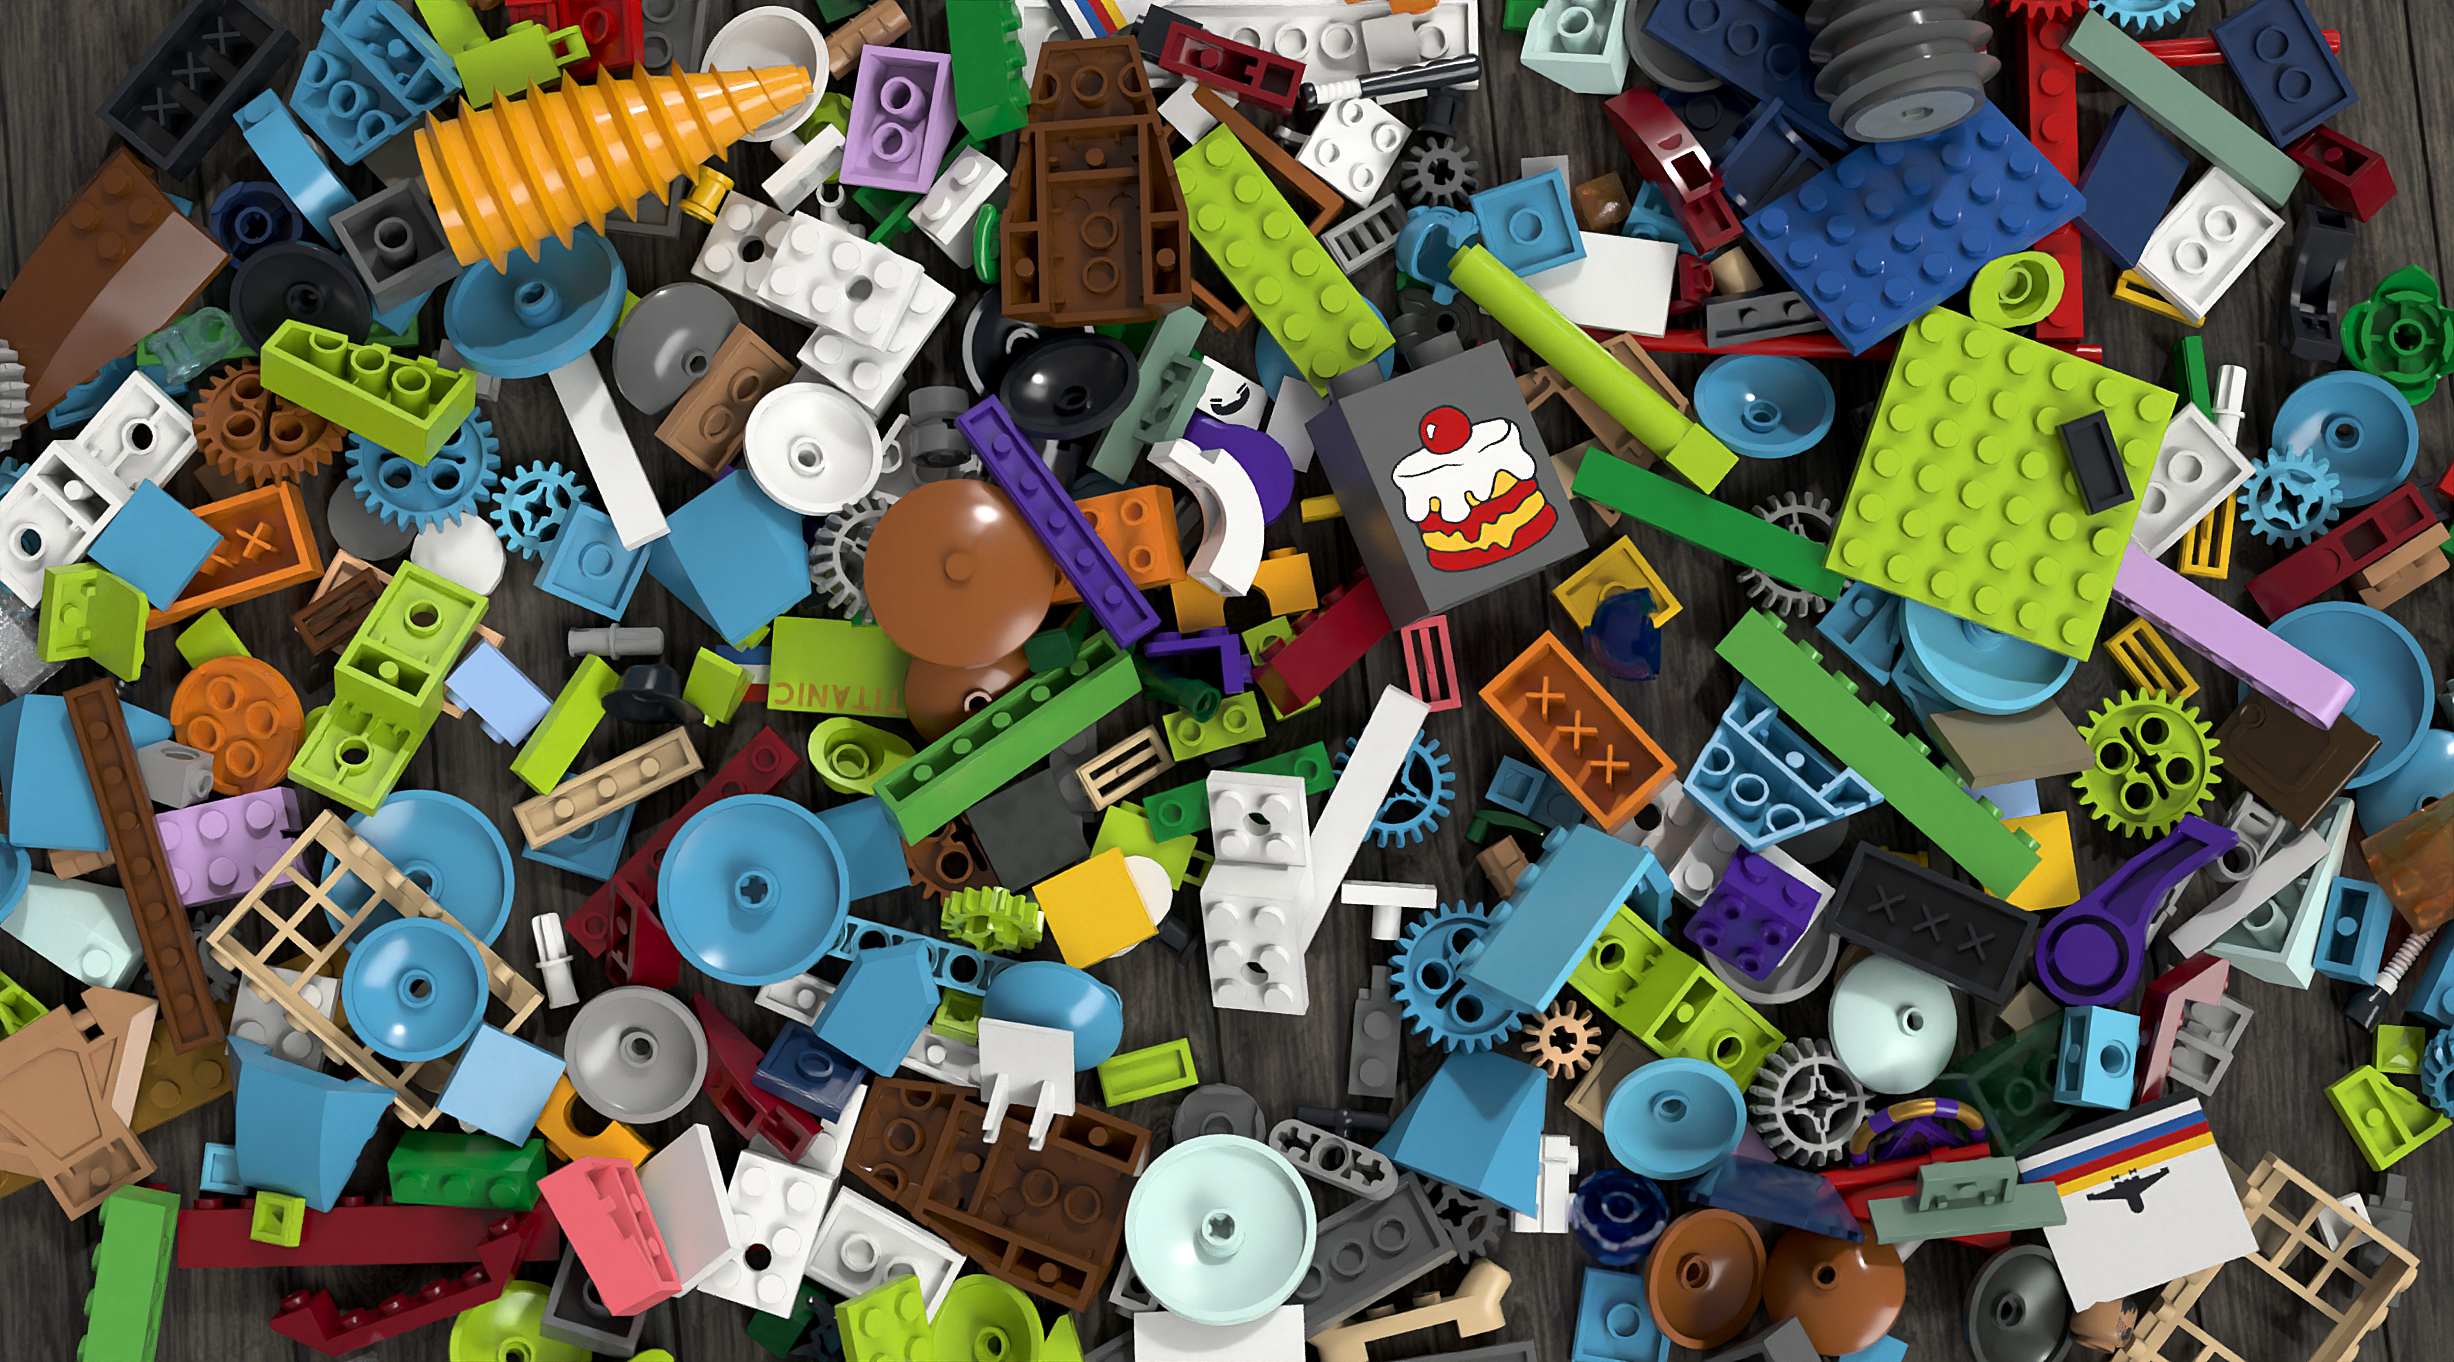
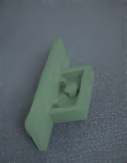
M1187 306L1159 318L1137 362L1140 373L1137 393L1128 408L1104 428L1086 463L1087 466L1124 485L1144 444L1153 447L1154 443L1172 441L1183 437L1186 426L1200 398L1204 395L1207 384L1214 372V369L1205 363L1188 357L1207 320L1205 316Z
M2014 1156L2000 1158L1983 1157L1971 1161L1936 1162L1931 1165L1919 1166L1914 1196L1868 1200L1866 1204L1878 1245L2066 1225L2067 1217L2054 1181L2016 1185L2019 1170Z

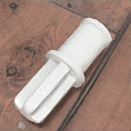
M2222 365L2218 369L2213 407L2211 408L2213 424L2235 446L2239 420L2245 418V413L2241 412L2247 372L2240 366Z
M547 913L532 918L531 925L540 962L536 963V968L542 969L550 1001V1009L579 1002L569 962L574 960L573 955H568L559 915L557 913Z

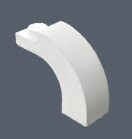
M1181 438L1154 443L1147 460L1187 486L1196 496L1203 512L1204 533L1202 542L1187 574L1221 597L1245 596L1258 570L1264 545L1262 508L1250 478L1241 465L1223 449L1201 451L1195 444Z

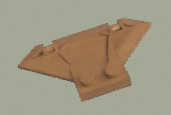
M94 985L80 994L87 1005L81 1011L72 1015L65 1004H62L0 1041V1170L43 1179L71 1221L103 1203L106 1197H109V1195L124 1184L133 1185L155 1172L157 1168L130 1127L156 1019L159 999ZM98 1023L103 1033L90 1040L84 1030Z

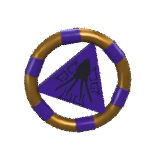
M1931 1097L1888 1106L1868 1117L1857 1128L1849 1144L1850 1159L1854 1166L1931 1153L1930 1148L1949 1145L1950 1149L1984 1144L1987 1139L1986 1121L1973 1107L1955 1099ZM1931 1116L1955 1118L1964 1122L1967 1125L1968 1138L1966 1141H1963L1934 1123ZM1895 1126L1896 1131L1876 1159L1872 1160L1868 1151L1869 1142L1877 1134ZM1918 1175L1908 1176L1904 1178L1917 1180Z

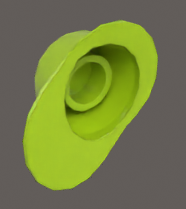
M2036 251L2005 255L1988 262L1978 272L1971 286L1969 308L1973 319L1976 322L1981 321L2000 329L2029 325L2043 320L2053 312L2061 300L2064 288L2063 270L2056 259L2045 252Z
M847 717L830 718L818 724L810 734L807 746L810 761L817 772L820 773L824 782L833 790L844 794L861 792L876 796L871 785L916 755V751L911 745L899 736Z

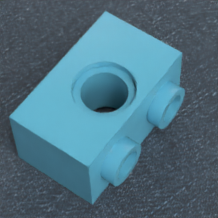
M2097 1006L2065 1007L2053 1101L2097 1111H2124L2129 1109L2134 1088L2133 1074L2136 1052L2140 1044V1016Z

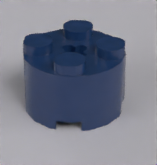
M237 182L221 192L210 208L209 214L212 216L209 226L210 232L233 257L228 264L236 270L240 268L252 253L275 242L294 240L315 244L316 232L312 224L286 192L272 182ZM263 224L266 226L267 231L260 237L256 229Z

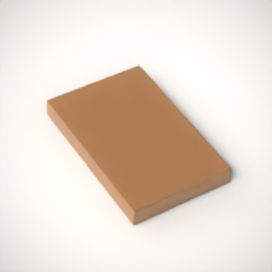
M739 322L711 359L709 371L703 377L696 378L654 435L716 482L726 466L732 462L743 447L745 426L753 409L771 391L788 385L798 370L751 329Z

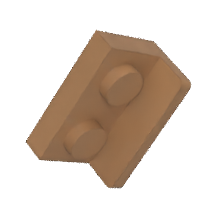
M2442 522L2433 524L2346 579L2363 605L2381 611L2449 568V562L2438 546L2449 540L2451 536Z

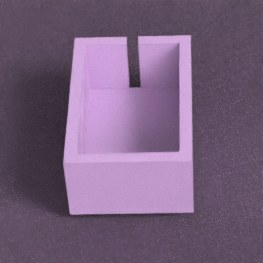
M276 787L156 814L185 909L246 896L297 841L298 838L284 839L282 831L297 832L303 830L295 789ZM306 848L291 866L307 880L312 881L313 876ZM283 873L268 890L295 885L296 883Z

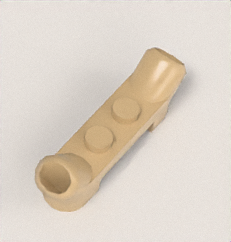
M1485 1257L1475 1259L1456 1293L1452 1296L1441 1298L1439 1291L1424 1293L1412 1297V1306L1396 1310L1393 1303L1376 1305L1366 1309L1367 1317L1356 1320L1347 1317L1308 1339L1307 1342L1317 1347L1320 1362H1367L1369 1360L1364 1344L1367 1341L1455 1320L1461 1338L1491 1331L1506 1324L1500 1300L1512 1282L1511 1276L1502 1267Z

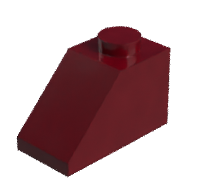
M2322 124L2306 132L2284 152L2286 156L2305 169L2302 176L2332 207L2352 212V217L2362 223L2367 222L2398 193L2383 155Z

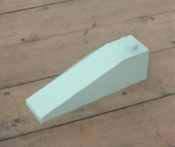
M1548 0L1544 8L1538 7L1530 19L1520 57L1522 64L1576 93L1620 95L1630 58V51L1623 28L1626 0Z
M2336 797L2310 827L2332 848L2331 852L2202 950L2230 960V965L2265 982L2307 990L2315 972L2312 966L2334 876L2339 877L2355 805L2354 801L2350 798ZM2287 819L2282 832L2275 840L2276 843L2262 859L2259 866L2303 833L2297 831L2289 819Z
M31 869L29 883L23 898L11 915L0 924L2 929L91 987L99 985L126 992L144 963L145 955L125 891L121 888L73 878L60 880L57 875Z

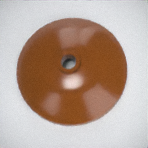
M1023 646L999 662L975 669L939 668L912 658L906 670L903 686L906 710L915 729L925 740L933 744L1037 673L1030 670ZM976 696L986 699L984 704L979 707L971 706L969 702Z
M1702 1207L1683 1214L1662 1233L1647 1263L1644 1295L1650 1318L1666 1338L1691 1349L1713 1348L1729 1341L1748 1324L1761 1301L1763 1279L1767 1269L1764 1246L1753 1225L1735 1212L1715 1207Z
M1855 1218L1865 1234L1863 1244L1792 1227L1777 1241L1768 1256L1762 1289L1765 1305L1773 1323L1797 1316L1819 1355L1844 1356L1867 1349L1889 1332L1902 1310L1906 1293V1277L1902 1260L1892 1243L1877 1244L1872 1224L1866 1220ZM1826 1270H1834L1836 1274L1834 1281L1830 1284H1822L1820 1282V1276Z

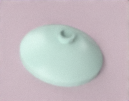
M1872 954L1854 963L1837 983L1830 1001L1828 1028L1835 1055L1845 1071L1854 1080L1864 1087L1879 1093L1905 1094L1917 1091L1931 1083L1947 1065L1955 1046L1957 1015L1953 998L1946 984L1877 954ZM1909 1014L1912 1016L1913 1020L1912 1029H1910L1907 1025V1018Z

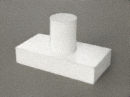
M832 123L806 146L793 132L774 139L771 142L770 149L784 165L761 186L774 203L785 214H788L842 166L846 139Z
M1345 879L1341 882V903L1373 905L1371 938L1397 940L1400 938L1401 907L1436 909L1437 889L1435 885Z

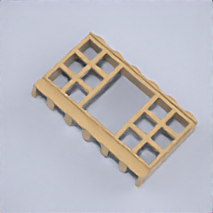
M325 809L206 939L214 947L209 953L229 971H232L237 966L251 978L246 984L247 987L263 1001L268 1003L274 998L287 1009L283 1017L302 1034H306L310 1029L324 1042L319 1048L335 1063L342 1066L347 1061L360 1072L357 1078L398 1091L393 1101L397 1105L392 1111L411 1128L414 1129L420 1124L427 1130L442 1111L436 1109L435 1105L432 1108L405 1086L426 1061L412 1062L397 1079L370 1056L375 1050L368 1045L362 1049L298 994L304 985L384 898L406 918L425 917L445 922L461 931L472 941L485 963L489 979V991L516 1013L502 1029L503 1031L513 1034L542 1002L545 996L330 809ZM314 839L341 861L340 865L319 888L315 887L291 866ZM348 869L352 870L376 891L353 918L326 896L327 892ZM283 873L310 895L309 899L288 922L284 921L260 900ZM317 903L321 904L345 925L322 952L295 930L296 926ZM252 907L279 929L278 933L257 956H254L229 934ZM286 937L291 939L314 959L291 986L264 964L265 960ZM424 981L413 994L422 998L428 993V984ZM442 1056L431 1060L448 1076L451 1075L454 1067Z
M2268 1150L2236 1194L2250 1228L2263 1213L2290 1234L2269 1261L2256 1252L2245 1255V1257L2337 1322L2307 1362H2352L2359 1351L2357 1343L2368 1329L2372 1331L2383 1322L2388 1313L2386 1305L2397 1291L2400 1293L2405 1291L2412 1284L2417 1275L2415 1267L2420 1260L2406 1248ZM2288 1179H2291L2316 1197V1200L2297 1225L2268 1206ZM2326 1205L2353 1224L2335 1253L2306 1233L2307 1229ZM2363 1232L2391 1251L2371 1278H2368L2343 1260L2344 1256ZM2299 1240L2327 1259L2306 1288L2278 1268ZM2224 1263L2169 1281L2134 1327L2129 1344L2118 1348L2109 1362H2169L2158 1354L2157 1351L2177 1325L2205 1344L2193 1362H2207L2214 1352L2229 1362H2246L2184 1317ZM2336 1267L2364 1286L2344 1314H2341L2315 1295Z

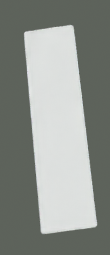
M2309 828L2305 834L2302 833L2260 865L2251 877L2239 881L2169 935V939L2188 959L2204 949L2331 852L2332 848L2313 828Z

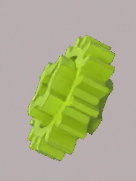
M983 886L982 891H975L970 887H965L964 894L952 891L950 898L944 899L941 929L948 930L947 936L949 938H961V944L964 946L973 943L976 946V951L992 954L993 951H996L998 954H1003L1004 949L1021 953V947L1032 950L1034 949L1035 942L1041 943L1045 912L1038 911L1039 905L1037 903H1025L1026 896L1017 895L1012 897L1010 890L994 886L991 890L988 886Z

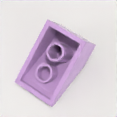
M863 44L839 177L840 183L928 195L959 120L950 54Z

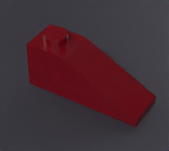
M1175 21L1171 22L1158 63V67L1245 104L1285 117H1289L1292 112L1307 65Z
M619 874L611 877L605 976L615 988L646 986L662 991L679 983L682 954L675 947L668 933L647 905Z

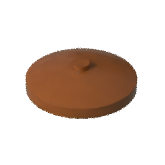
M971 479L941 480L926 484L909 492L894 503L881 517L869 539L865 553L863 573L865 593L871 613L878 626L887 638L904 653L925 664L939 668L975 669L999 662L1012 655L1036 633L1049 610L1055 584V562L1001 488Z

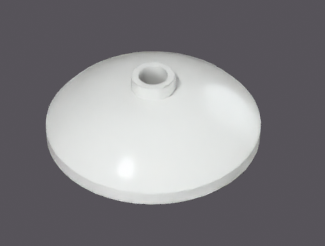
M764 6L737 16L720 30L704 56L700 73H708L711 63L714 64L718 71L747 70L748 66L752 69L795 64L796 68L806 66L814 93L805 95L806 101L784 111V115L779 114L756 128L755 137L748 133L740 138V140L764 142L780 138L792 132L816 109L828 81L829 55L821 33L807 18L789 8Z
M801 382L788 384L771 391L753 409L744 430L743 451L752 477L771 499L794 512L811 516H829L831 513H842L843 504L849 503L855 507L860 498H864L869 494L881 472L883 451L881 439L874 422L854 399L830 386ZM798 457L806 458L810 462L811 467L802 465L798 461Z

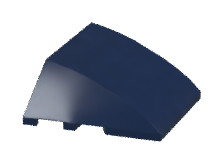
M1732 1154L1722 1163L1678 1190V1199L1861 1244L1864 1242V1232L1828 1176Z

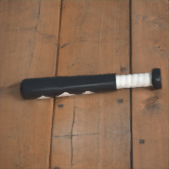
M1468 53L1357 75L1355 79L1350 81L1345 80L1320 86H1314L1312 82H1305L1300 84L1299 87L1300 101L1305 111H1311L1316 109L1318 104L1338 101L1340 99L1359 97L1361 100L1479 80L1482 75V63L1478 55Z

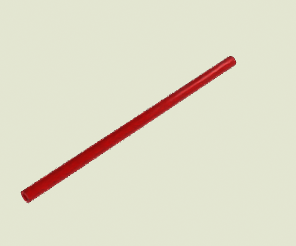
M1579 327L1598 344L1624 334ZM1665 329L1664 338L1630 334L1644 351L1892 360L1899 337H1885L1854 357L1835 335L1791 334L1708 349L1702 342V330ZM2041 343L2101 365V345Z

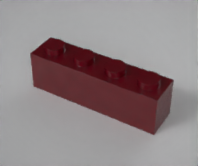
M1364 562L1351 572L1355 580L1347 587L1340 583L1320 599L1324 605L1322 609L1316 614L1312 609L1307 611L1289 626L1293 631L1290 637L1285 641L1278 637L1258 653L1262 661L1249 673L1283 717L1305 707L1393 629Z

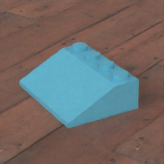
M1581 823L1564 824L1563 827L1558 825L1544 840L1542 847L1545 851L1536 864H1528L1516 878L1514 884L1518 888L1508 902L1505 900L1500 902L1490 913L1487 919V923L1490 926L1481 939L1475 938L1465 947L1459 957V961L1462 964L1455 975L1498 1009L1543 1013L1652 864L1655 857L1646 850Z

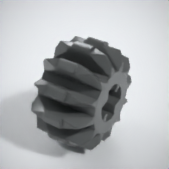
M1429 137L1426 140L1427 153L1417 146L1411 148L1410 155L1415 162H1403L1401 171L1411 177L1402 181L1401 187L1403 191L1407 192L1418 190L1410 201L1413 207L1419 206L1424 200L1429 202V209L1437 206V204L1454 209L1453 200L1464 207L1470 203V198L1465 191L1477 190L1479 181L1469 175L1477 172L1479 165L1476 161L1463 162L1470 151L1466 145L1454 153L1451 151L1453 138L1446 137L1443 149H1438L1434 137ZM1436 168L1446 170V179L1443 185L1434 183L1433 174H1435Z

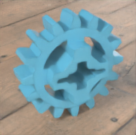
M2288 445L2285 456L2279 457L2277 452L2270 448L2268 449V462L2263 463L2257 458L2251 461V464L2256 468V472L2242 483L2248 489L2237 491V502L2248 504L2240 510L2241 520L2254 519L2250 526L2251 534L2256 535L2265 530L2267 532V544L2272 545L2277 537H2283L2286 548H2292L2295 537H2301L2302 541L2309 545L2311 544L2312 531L2316 530L2322 535L2328 533L2325 519L2338 520L2339 510L2331 504L2343 502L2342 491L2332 489L2340 483L2338 473L2325 474L2329 468V460L2326 457L2314 463L2313 449L2307 448L2302 456H2296L2293 445ZM2290 469L2301 470L2308 473V475L2302 476L2290 471ZM2270 476L2272 484L2269 490L2261 492V496L2257 497L2259 487ZM2282 482L2293 496H2297V511L2293 503H2289L2286 497L2282 498ZM2322 496L2319 508L2309 517L2307 511L2310 504L2319 501V497ZM2272 518H2279L2281 520L2289 522V524L2276 522L2272 520Z
M536 460L533 464V472L529 473L519 465L516 467L517 480L513 482L506 477L501 479V482L507 488L505 495L496 493L492 496V499L501 504V510L490 513V518L503 522V525L495 531L496 536L501 539L511 537L506 548L515 553L524 547L523 558L531 562L537 552H540L542 561L545 560L554 539L547 541L548 536L560 528L566 515L567 509L564 508L560 500L563 493L561 491L562 487L568 493L571 502L574 499L595 508L593 504L582 501L590 493L589 488L586 485L574 487L579 478L575 472L571 470L564 477H561L562 465L553 462L549 471H546L544 464ZM538 483L536 490L524 496L520 495L528 486ZM546 504V506L552 509L550 517L542 516L540 519L533 514L535 507L541 508ZM513 512L521 515L525 523L523 529L524 537L515 526Z

